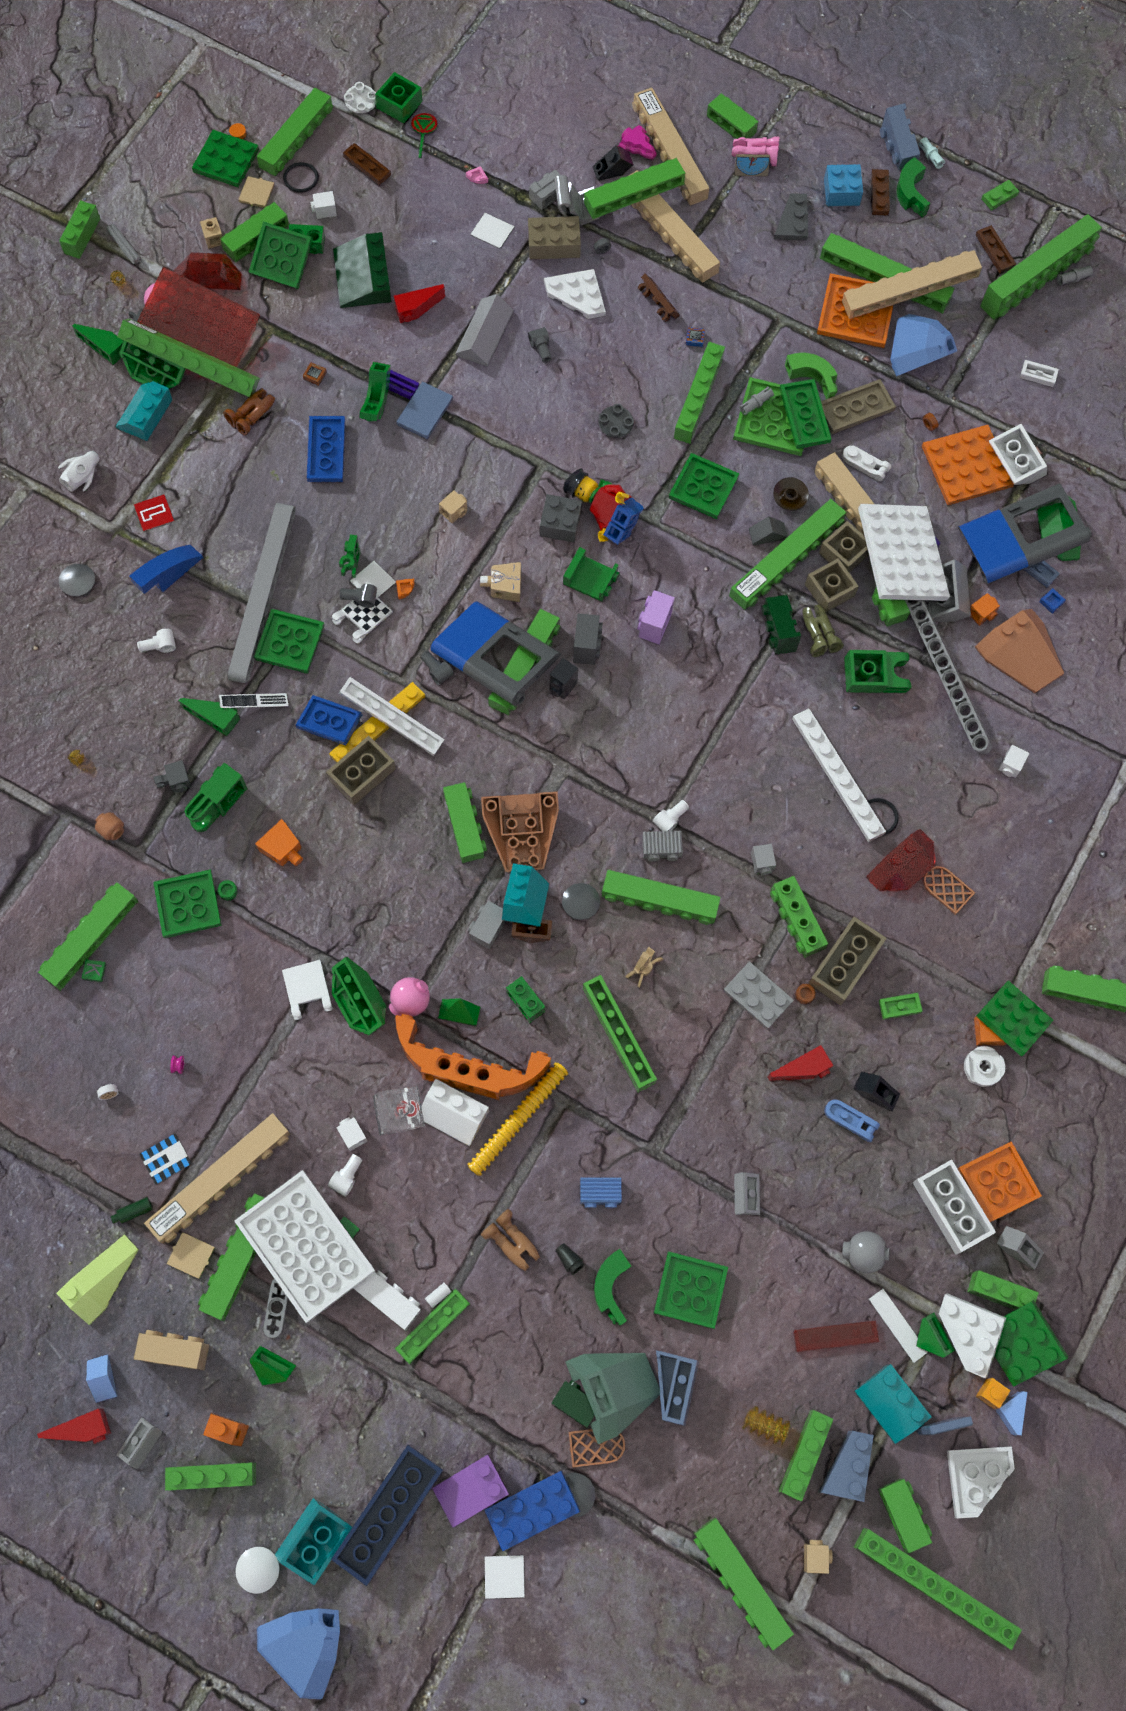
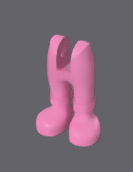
M775 136L767 139V137H740L734 139L731 154L733 157H736V154L770 155L771 166L777 167L780 137Z

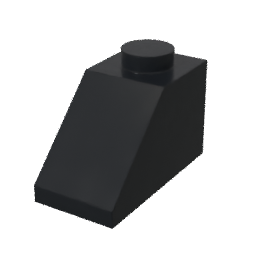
M862 1071L854 1086V1090L863 1098L892 1112L900 1096V1093L881 1076Z

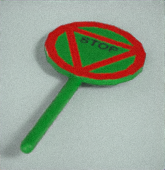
M420 113L414 116L411 121L413 130L421 134L419 158H422L425 134L432 133L438 126L437 119L428 113Z

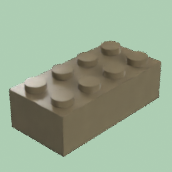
M853 917L808 984L841 1006L887 938L856 917Z

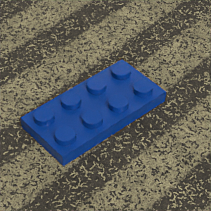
M309 416L307 482H343L345 416Z
M561 1470L484 1511L502 1551L579 1513L580 1509Z

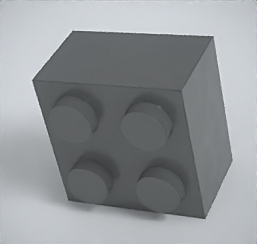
M547 494L540 522V536L575 543L582 512V501Z
M577 613L573 663L595 665L596 658L600 657L603 623L599 622L600 615Z

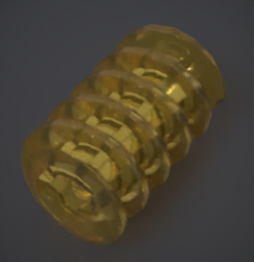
M754 1406L752 1410L750 1408L743 1422L742 1429L744 1430L749 1425L751 1434L757 1429L758 1437L766 1433V1441L773 1437V1444L781 1440L782 1447L790 1429V1421L786 1420L782 1424V1417H778L774 1421L773 1413L766 1417L767 1412L765 1409L758 1413V1406Z

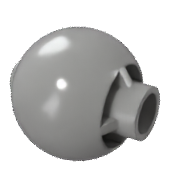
M863 1231L855 1234L850 1242L844 1241L842 1255L843 1258L849 1259L850 1264L856 1270L863 1273H874L885 1265L886 1260L889 1261L890 1248H886V1242L880 1235L871 1231Z

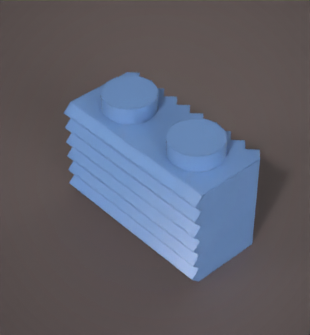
M580 1178V1204H584V1208H597V1205L605 1204V1208H617V1205H621V1178Z

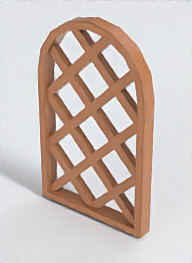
M932 867L924 875L923 883L926 890L955 915L975 894L971 888L945 867ZM940 869L941 875H934V870ZM934 877H941L942 884H935ZM944 877H951V883L944 884ZM926 878H932V884H927ZM935 886H942L943 893H936ZM945 886H951L952 892L945 893ZM954 886H961V892H955ZM937 895H943V900ZM946 895H952L953 902H946ZM955 895H962V901H956ZM965 895H970L969 898L965 901ZM948 904H953L954 909L951 908ZM956 904H962L957 910Z
M592 1429L569 1432L572 1468L609 1464L617 1461L625 1451L624 1437L620 1433V1438L617 1442L610 1439L615 1444L611 1450L604 1446L607 1441L598 1444L600 1447L595 1453L589 1448L594 1441L597 1443L595 1436L593 1437L588 1433ZM575 1433H583L579 1439L574 1435ZM585 1434L592 1439L588 1445L581 1441ZM571 1436H572L574 1439L577 1440V1442H576V1444L573 1446V1448H572V1438H571ZM621 1440L623 1442V1447L619 1445ZM579 1443L585 1447L581 1454L575 1450ZM617 1446L622 1450L618 1457L612 1453ZM602 1448L608 1452L604 1459L598 1455ZM587 1450L594 1454L590 1461L583 1457ZM573 1452L579 1456L575 1463ZM610 1455L615 1458L614 1460L606 1461ZM595 1457L602 1461L591 1463ZM580 1459H583L587 1463L576 1465Z

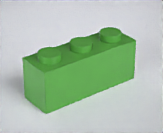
M722 93L708 104L706 117L735 139L740 137L751 138L757 133L758 121L756 118L748 114L743 108L736 105Z
M80 200L59 240L64 254L81 258L101 219L96 205Z
M980 1270L973 1272L967 1291L1014 1310L1032 1300L1036 1303L1039 1293Z
M898 1479L878 1488L877 1490L904 1552L911 1553L931 1544L930 1537H932V1532L929 1526L923 1523L921 1518L923 1512L920 1505L915 1503L912 1498L914 1492L908 1481L905 1482V1479Z

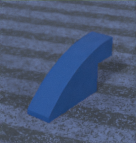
M191 545L177 547L148 561L129 575L132 583L144 594L154 586L164 592L197 564L203 556Z

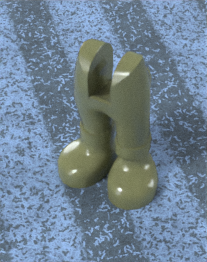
M820 604L814 606L816 618H814L810 607L803 608V619L814 641L810 648L812 657L822 656L827 651V648L830 653L840 651L844 647L843 642L839 637L835 636V631L824 608Z

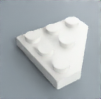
M594 269L544 278L547 296L554 300L555 298L561 301L562 305L573 311L577 310L583 313V316L588 319L605 316L606 311Z
M946 1293L939 1315L965 1370L987 1378L1006 1317Z
M1012 1447L947 1451L955 1518L979 1517L983 1508L995 1496L1002 1483L1015 1469Z

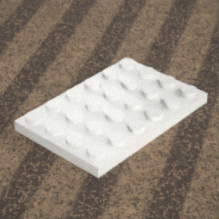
M860 504L858 510L879 599L947 601L950 594L927 506Z
M303 1170L235 1220L239 1229L305 1323L310 1322L375 1272Z

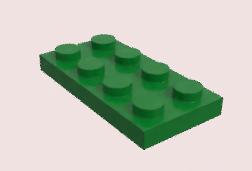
M815 379L781 384L779 389L796 449L831 443L832 438Z

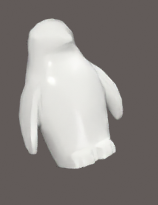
M89 451L83 456L69 458L62 462L58 468L67 467L59 478L61 484L72 492L85 483L83 492L86 491L93 481L94 469L100 459L99 455L94 451Z

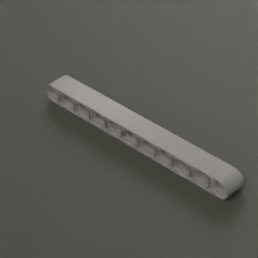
M276 503L230 663L228 671L229 681L245 684L249 682L255 662L254 655L263 633L295 518V506Z
M905 600L972 747L979 754H988L992 749L991 740L926 601L918 600L917 603L911 604L912 600ZM922 613H926L925 618L919 620V616ZM933 629V633L927 636V630ZM941 644L938 651H933L934 646ZM944 660H948L947 666H940ZM951 676L956 677L953 683H948V679ZM963 692L961 699H955L957 693ZM970 708V713L967 716H963V711ZM978 724L977 731L970 732V728ZM986 741L985 747L979 749V742Z

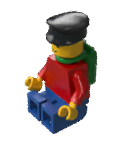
M583 468L574 471L564 482V493H569L572 498L577 497L583 502L589 501L591 503L590 512L593 513L600 528L598 532L600 542L610 539L618 545L631 536L632 529L635 527L639 515L644 508L632 496L625 493L621 485L612 484L603 479L600 480L598 485L596 481L589 477L588 473L583 472Z

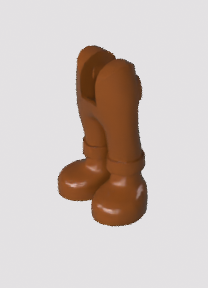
M261 388L253 393L251 397H248L243 405L236 410L237 412L226 409L223 415L233 428H237L239 433L247 435L251 430L250 426H253L272 407L275 397L271 394L266 396V390Z

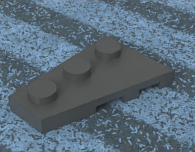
M790 193L774 239H808L807 194Z

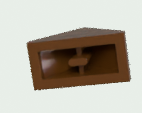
M542 920L541 926L513 922L511 937L530 944L550 941L552 921Z

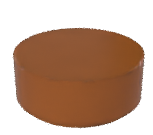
M928 412L923 416V423L928 430L933 431L938 428V421L932 413Z
M801 984L795 992L797 1001L802 1004L811 1003L816 995L814 987L810 984Z

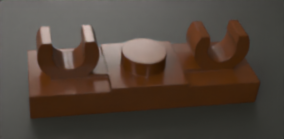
M645 273L641 277L645 283L639 284L638 289L642 291L646 288L643 296L648 297L652 293L654 295L652 299L657 305L662 304L663 307L657 310V314L661 316L665 312V316L662 318L664 322H667L671 316L677 319L680 316L678 311L653 279Z

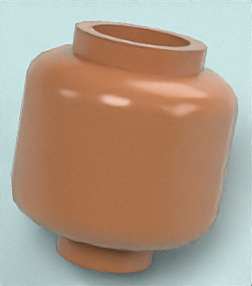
M102 813L96 818L95 830L105 840L115 841L124 833V823L114 813Z

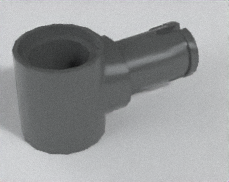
M543 327L529 331V342L532 347L539 351L542 362L551 361L552 356L548 348L549 336L546 328Z
M363 584L361 588L340 589L341 600H355L360 606L365 608H372L375 605L377 587L372 584Z
M428 650L421 654V660L429 667V674L437 685H441L454 675L452 668L447 662L437 661Z

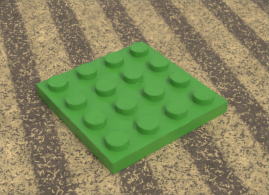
M750 377L742 404L750 400L752 395H757L767 386L772 389L774 396L762 403L760 408L756 407L746 416L740 411L733 440L802 456L804 448L796 449L779 389L781 384Z

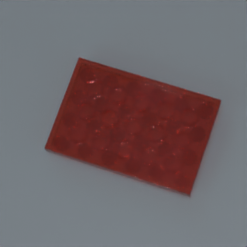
M163 267L137 322L237 367L258 323L260 314Z

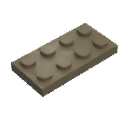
M881 379L821 401L831 434L893 412L896 408Z

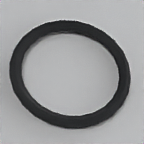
M305 162L290 165L283 174V181L286 187L294 192H307L315 187L319 178L316 168ZM296 166H307L315 173V180L309 187L297 189L289 185L287 174Z
M882 798L868 800L869 804L873 802L885 803L893 810L894 823L884 835L891 833L896 828L899 819L895 806Z

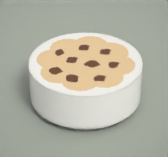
M114 1084L102 1086L97 1090L99 1100H108L119 1094L117 1086Z

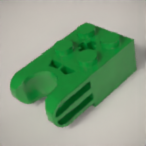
M849 650L844 657L846 692L906 693L912 689L910 680L902 679L894 672V667H901L908 663L910 660L909 654L906 652H886V650Z
M223 763L221 767L218 766L214 770L213 776L201 785L200 791L185 807V815L190 820L192 828L197 832L206 831L220 815L224 817L248 789L242 775L226 763Z

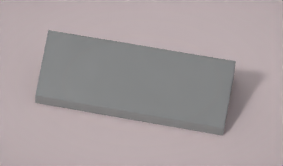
M498 294L481 299L455 353L456 356L488 367L514 312Z

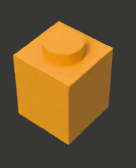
M987 1378L976 1397L991 1408L1000 1409L1011 1390L994 1378Z

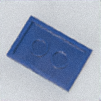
M312 695L296 723V728L346 746L363 714L355 709Z

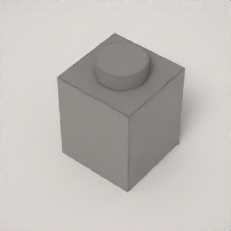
M772 844L753 846L751 856L755 874H771L776 867Z

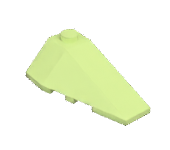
M123 1235L70 1279L56 1294L72 1311L88 1325H91L108 1307L112 1295L119 1287L123 1275L127 1272L139 1249L126 1235Z

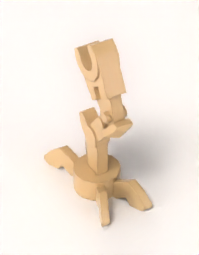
M650 947L642 953L637 965L634 967V971L625 976L630 978L635 974H640L637 986L639 988L643 976L651 973L654 964L664 960L662 957H659L651 962L655 951Z

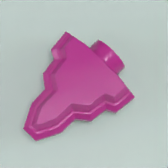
M638 125L633 130L630 127L625 129L621 136L622 140L618 145L619 147L632 154H640L644 158L652 160L657 156L654 147L649 143L650 138L646 135L647 131L642 126Z

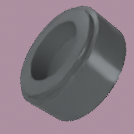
M603 238L594 244V249L597 254H603L609 251L612 245L608 238Z

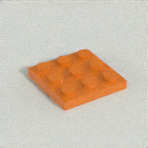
M1012 1141L957 1168L990 1222L1042 1197Z

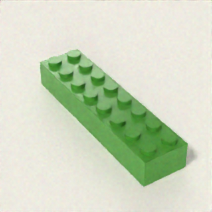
M1087 214L988 285L980 307L993 320L999 316L1003 317L1010 308L1017 307L1021 300L1024 298L1028 299L1035 290H1040L1046 282L1054 280L1061 271L1065 272L1072 263H1077L1082 256L1090 254L1095 248V242L1100 237L1099 233L1102 227Z

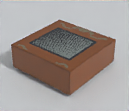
M310 362L303 374V379L319 386L327 370Z

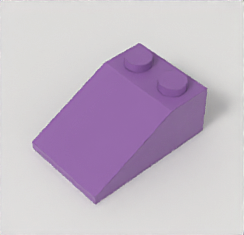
M486 1455L432 1488L452 1527L457 1526L509 1494L489 1455Z

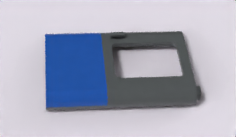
M1060 483L958 526L980 566L981 576L986 585L1090 542V537H1092L1089 527H1085ZM1055 500H1060L1074 525L1033 543H1027L1014 518Z
M478 601L471 604L431 645L432 653L513 706L523 703L525 691L562 655L557 650ZM503 637H508L541 658L520 681H515L482 659Z

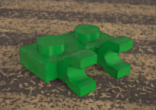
M350 534L349 541H346L344 551L347 554L340 558L339 567H342L341 576H345L346 572L351 570L352 577L356 578V569L361 552L358 536Z

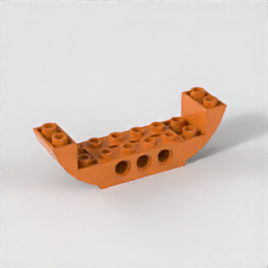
M407 1014L395 1016L396 1029L402 1049L410 1063L421 1073L423 1080L434 1082L437 1079L452 1088L500 1100V1097L514 1095L532 1087L545 1075L551 1066V1057H548L547 1053L541 1051L531 1052L526 1073L522 1075V1072L519 1070H504L501 1065L491 1063V1066L486 1065L480 1059H464V1056L461 1054H446L443 1049L433 1047V1050L425 1048L424 1044L414 1042L418 1028L413 1017ZM444 1065H448V1066H449L448 1069H445V1070H442V1069H441V1067L444 1066ZM464 1070L469 1072L466 1075L460 1074ZM481 1076L488 1077L486 1080H480L479 1078Z

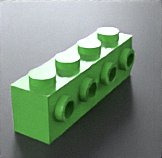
M795 876L773 884L770 892L771 898L774 902H777L779 914L782 919L786 920L788 932L791 936H794L797 942L796 948L798 952L802 953L804 958L826 949L828 942Z

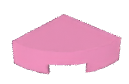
M481 166L466 172V177L471 182L477 184L488 183V178Z

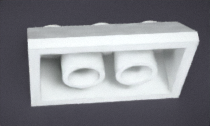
M1022 424L989 440L990 445L1014 485L1030 484L1047 475V465Z
M435 1079L424 1099L417 1118L470 1147L489 1113V1107Z

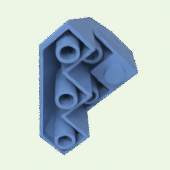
M913 314L897 319L890 359L896 376L957 352L952 334L938 320Z
M318 1608L292 1612L257 1628V1651L300 1698L322 1699L336 1662L340 1634L339 1610Z

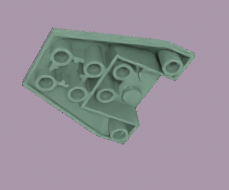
M645 1353L583 1354L565 1362L574 1382L581 1380L596 1421L590 1423V1426L598 1444L617 1437L660 1395V1388Z

